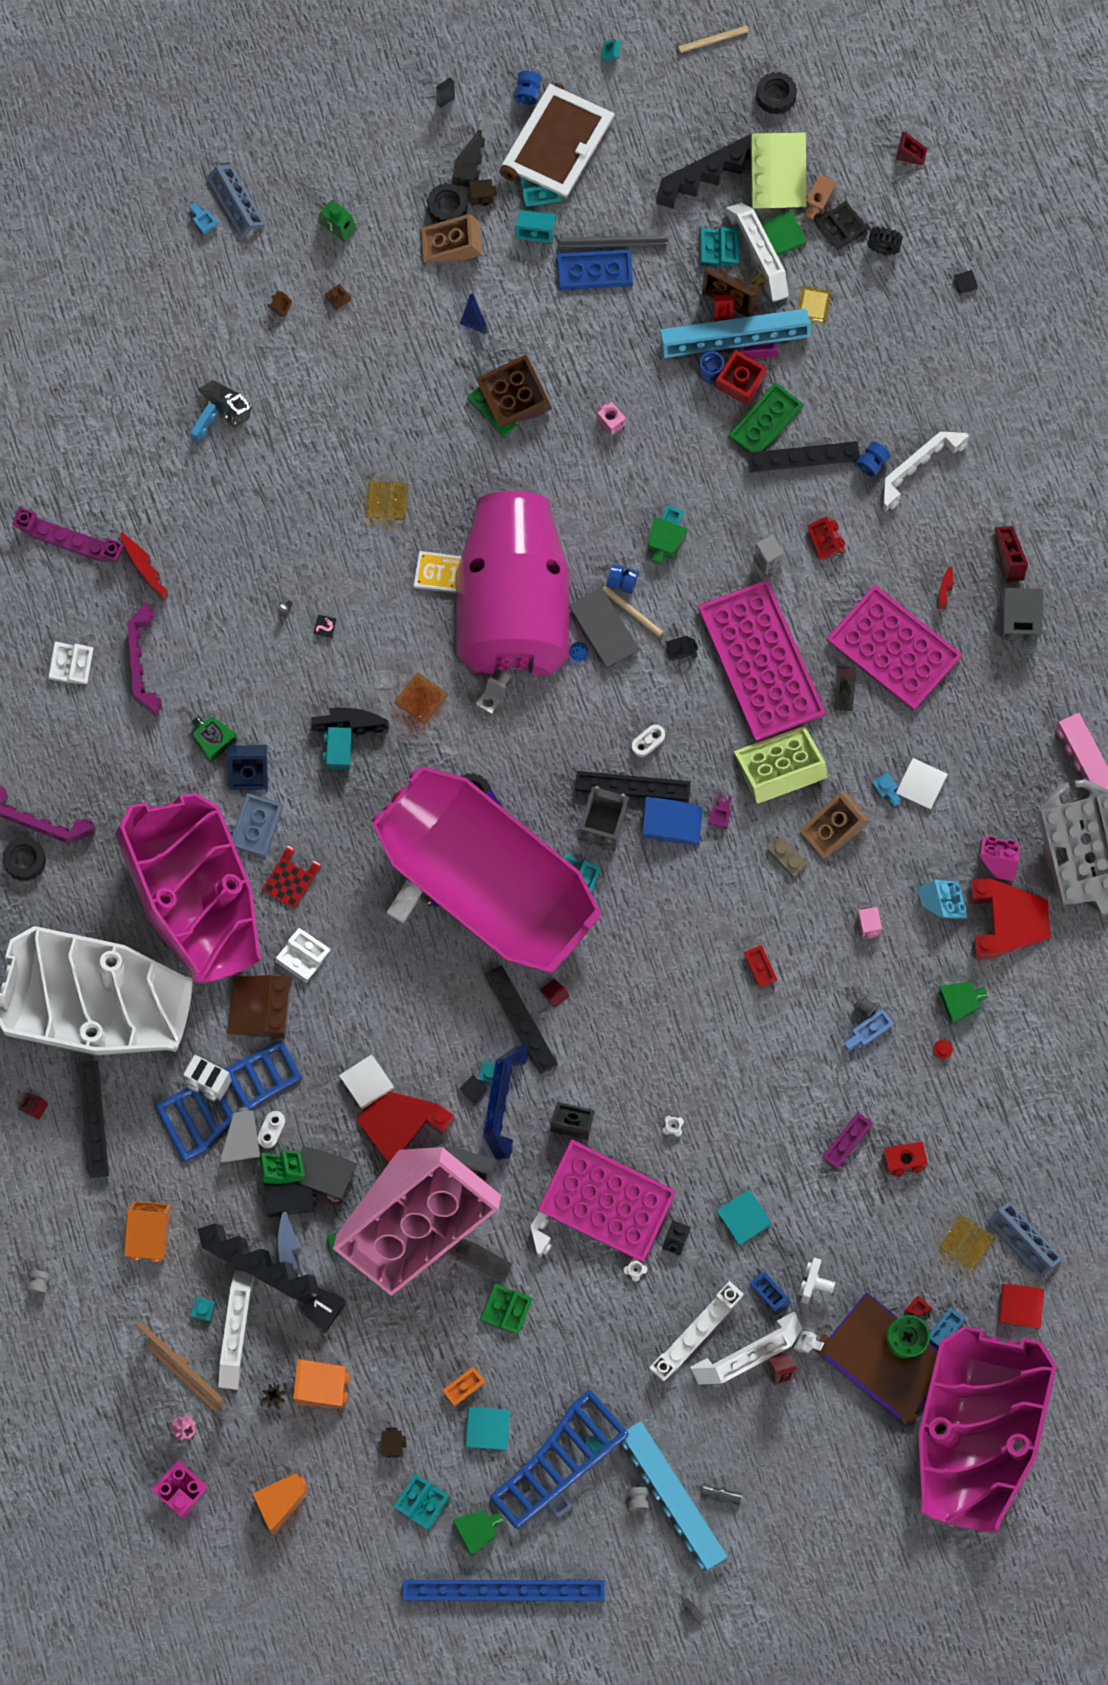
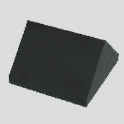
M557 1102L550 1125V1132L588 1140L595 1110Z

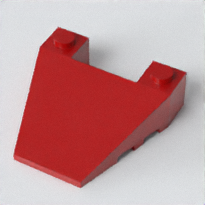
M994 879L971 880V904L991 903L993 935L975 936V960L996 959L1001 955L1009 952L1012 953L1020 948L1051 938L1047 899Z
M388 1092L368 1105L357 1118V1122L387 1164H389L399 1150L407 1149L425 1124L443 1135L454 1121V1115L437 1103L393 1092Z

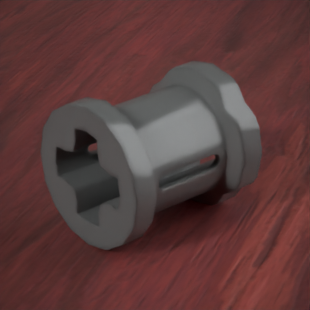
M863 994L853 1007L861 1010L868 1019L877 1011L879 1005H874L866 998L867 995Z

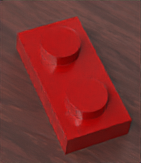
M733 295L714 296V322L733 319Z
M762 945L744 952V956L759 988L777 981V977Z

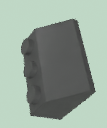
M439 1144V1147L447 1150L490 1186L496 1162L495 1158Z

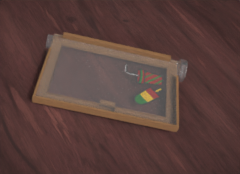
M141 1321L136 1324L138 1330L132 1339L136 1343L144 1339L148 1343L146 1347L210 1408L215 1412L220 1410L222 1412L221 1417L225 1419L232 1410L227 1408L224 1399L188 1366L190 1362L181 1353L176 1355L150 1330L147 1324H143Z

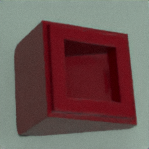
M555 978L539 990L555 1008L569 997L566 989Z
M27 1092L18 1110L40 1120L48 1103L41 1097Z

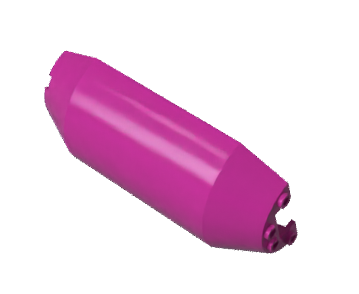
M421 766L419 770L415 768L409 775L408 786L406 788L401 787L395 795L397 797L393 803L390 801L384 807L383 812H378L371 820L391 866L506 961L554 973L601 916V912L581 872L467 778Z

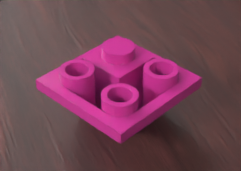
M982 836L980 852L982 861L995 878L1014 881L1019 862L1020 843H1016L1013 840L997 839L993 836Z
M178 1460L151 1491L183 1520L198 1503L208 1486Z

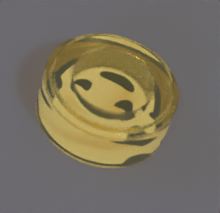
M764 273L759 274L751 281L755 288L766 283L767 279Z

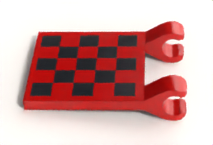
M287 846L281 859L263 886L262 891L295 909L310 883L321 869V865L314 861L309 871L306 872L289 862L295 850L291 846Z

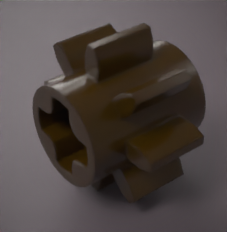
M269 1384L267 1391L262 1390L266 1397L262 1398V1402L268 1401V1408L275 1405L278 1409L280 1402L285 1403L282 1395H285L286 1392L279 1391V1384L276 1388ZM277 1392L278 1399L274 1398L272 1401L269 1395Z

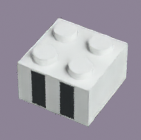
M194 1055L183 1074L189 1089L198 1092V1090L205 1093L204 1096L212 1101H215V1099L221 1101L232 1081L228 1071L197 1055Z

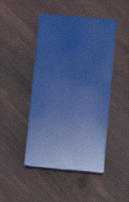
M631 250L557 254L559 290L633 286Z

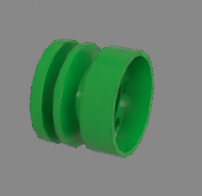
M905 1315L897 1318L888 1326L885 1342L893 1355L909 1359L920 1355L927 1348L930 1342V1332L922 1319L912 1315ZM903 1333H905L906 1335H911V1338H909V1343L907 1340H902V1338L904 1337Z

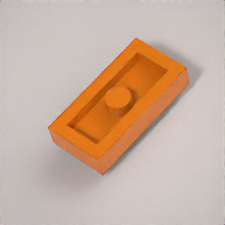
M473 1366L444 1388L442 1392L455 1407L484 1385L486 1381Z

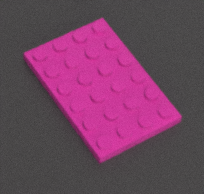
M876 585L867 592L826 639L829 644L913 711L916 710L962 657L958 650Z
M571 1139L537 1211L640 1262H644L676 1194V1190Z

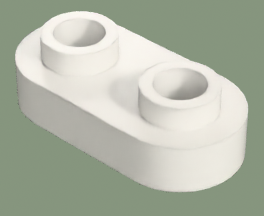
M652 725L633 740L632 752L638 757H644L653 751L665 739L663 727ZM658 734L659 737L655 739L652 735ZM642 745L645 749L639 750L638 746Z
M272 1111L266 1116L258 1135L259 1145L264 1149L274 1148L285 1126V1117L281 1112ZM276 1117L279 1121L278 1123H272V1119ZM266 1135L271 1136L269 1141L264 1140Z

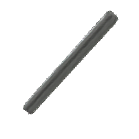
M666 235L558 239V247L560 249L666 246L668 244V237Z

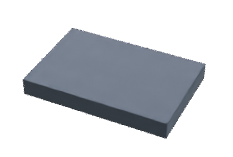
M247 793L231 837L235 848L266 858L284 805Z

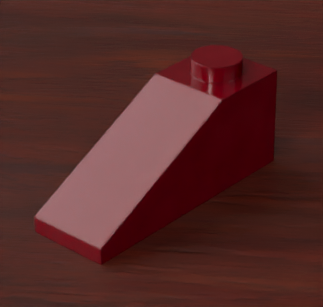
M1013 526L995 527L994 531L1000 565L1006 582L1024 581L1028 562Z
M780 1352L768 1359V1365L775 1385L794 1379L797 1367L788 1353L782 1354Z

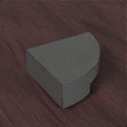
M285 599L278 608L280 617H287L293 601Z
M687 1597L682 1601V1605L691 1612L696 1621L701 1623L706 1619L697 1606Z

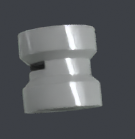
M31 1270L30 1278L32 1280L28 1284L27 1290L33 1293L46 1294V1283L50 1278V1273Z
M635 1487L628 1489V1496L631 1499L629 1510L649 1509V1503L645 1500L648 1495V1488Z

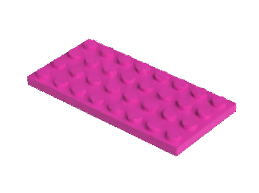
M768 580L698 605L700 615L755 742L826 715Z

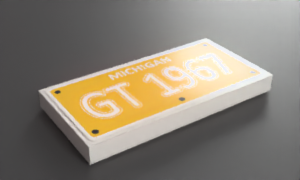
M419 551L414 588L456 594L457 568L461 556Z

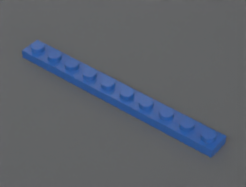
M403 1580V1601H605V1580Z

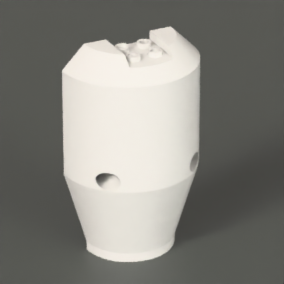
M36 926L10 939L5 956L7 963L6 976L8 977L6 983H2L0 993V1028L6 1036L93 1055L163 1050L177 1051L188 1017L193 987L192 978L185 977L125 945Z

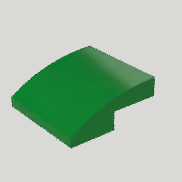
M282 1149L280 1155L261 1152L259 1162L263 1183L281 1184L304 1180L305 1173L300 1152Z
M494 1283L479 1320L519 1335L533 1298Z

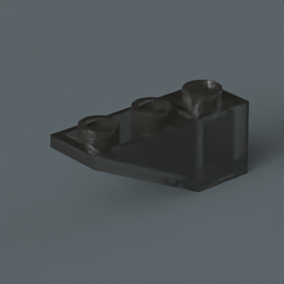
M482 130L477 131L455 160L452 181L457 186L470 187V181L479 180L480 171L477 169L478 165L482 164L483 158L480 150L485 147L486 139L482 137Z
M214 380L198 389L211 404L216 406L218 412L234 428L248 421L252 406L241 394Z
M464 1238L453 1246L450 1253L451 1259L505 1282L512 1263Z

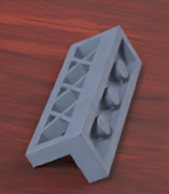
M232 165L216 166L206 178L239 236H246L251 229L263 228L265 223Z
M1010 1201L999 1208L987 1220L1040 1279L1063 1260ZM1008 1209L1013 1216H1010L1005 1210ZM1047 1254H1049L1055 1261L1053 1262V1261L1047 1256Z

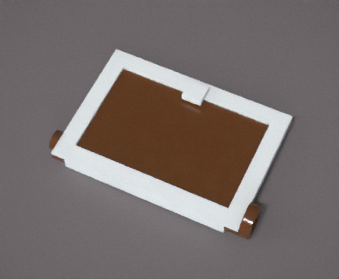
M560 83L549 84L502 163L499 173L510 181H514L517 176H520L567 198L613 120L615 113L565 91L564 86Z

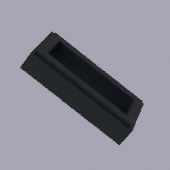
M451 77L436 86L437 105L442 108L455 98V83Z

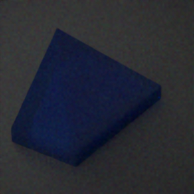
M472 293L469 295L460 324L484 334L487 333V325Z

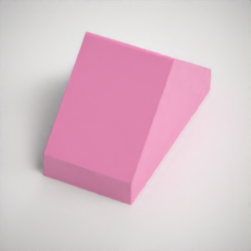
M443 1147L399 1150L336 1234L333 1249L392 1296L499 1209L501 1195Z

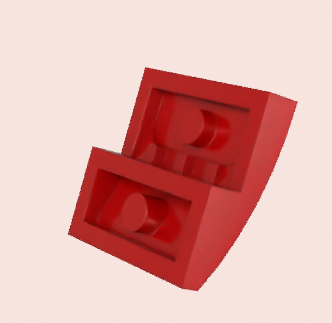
M1002 1284L998 1323L1040 1329L1044 1289Z

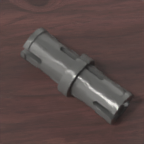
M703 1483L701 1496L718 1500L720 1503L723 1501L740 1506L742 1493L727 1490L722 1486L719 1488Z

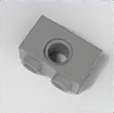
M771 535L756 543L755 558L765 574L779 571L782 566L784 553L774 535Z

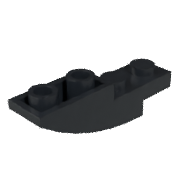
M329 708L330 715L311 717L312 729L318 732L327 731L328 727L347 728L350 726L352 733L363 735L369 731L382 733L389 729L387 719L361 709Z

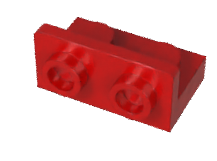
M826 516L807 525L820 560L827 559L837 553H846L844 549L846 544L844 539L839 536V526L836 520Z

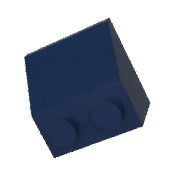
M229 745L228 770L230 790L268 789L267 745Z

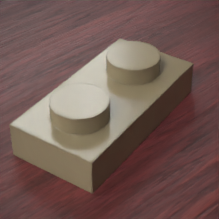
M782 836L767 848V851L792 877H795L808 864Z

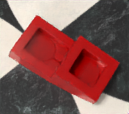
M948 567L943 577L938 596V609H946L947 591H952L954 585L952 567Z

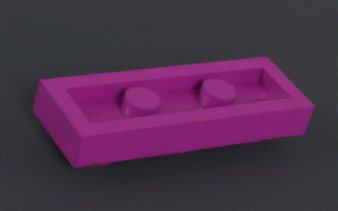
M857 1112L824 1153L822 1159L838 1170L873 1126V1123Z

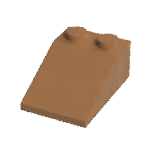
M471 214L421 228L423 261L425 263L468 260L483 255L480 222Z
M839 792L800 832L821 857L826 859L857 835L871 822V819L847 792Z

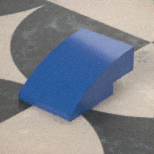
M646 797L643 838L660 839L661 842L700 845L702 807L674 800Z

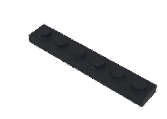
M858 441L750 452L747 453L749 473L855 462L860 457Z
M577 771L575 791L591 792L592 786H599L600 789L617 794L624 793L626 796L689 802L691 781Z
M500 965L485 973L489 984L539 1073L543 1074L558 1066L504 967Z
M98 1060L81 1062L78 1064L89 1177L109 1176L99 1062Z

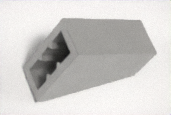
M248 1107L238 1108L237 1112L233 1113L221 1153L220 1163L260 1157L254 1111H249Z

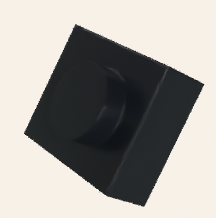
M683 636L666 641L669 660L674 661L688 656L692 658L697 657L698 645L695 639Z
M672 1220L662 1249L681 1255L691 1227Z

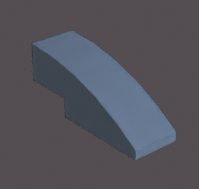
M283 1212L278 1232L280 1263L284 1261L291 1263L296 1274L299 1273L293 1254L300 1252L287 1212Z

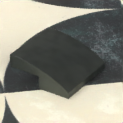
M846 200L833 211L829 210L816 221L838 250L869 230Z

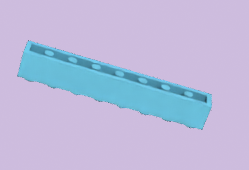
M807 309L660 329L661 345L664 358L807 338L811 337V323Z
M640 1421L627 1429L629 1436L621 1442V1445L625 1451L629 1449L632 1456L630 1459L635 1467L639 1466L643 1471L641 1476L645 1483L652 1485L654 1497L657 1501L661 1500L665 1506L662 1508L668 1518L672 1517L676 1523L673 1525L679 1535L683 1534L686 1541L684 1544L690 1553L693 1551L697 1556L695 1561L701 1570L704 1568L708 1572L727 1559L726 1553L643 1423Z

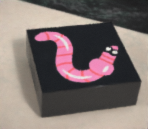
M318 615L314 634L333 638L337 619Z

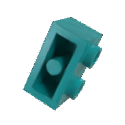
M519 210L516 222V239L553 242L556 230V214Z
M328 727V733L324 735V745H327V752H323V763H326L327 769L350 770L352 729Z

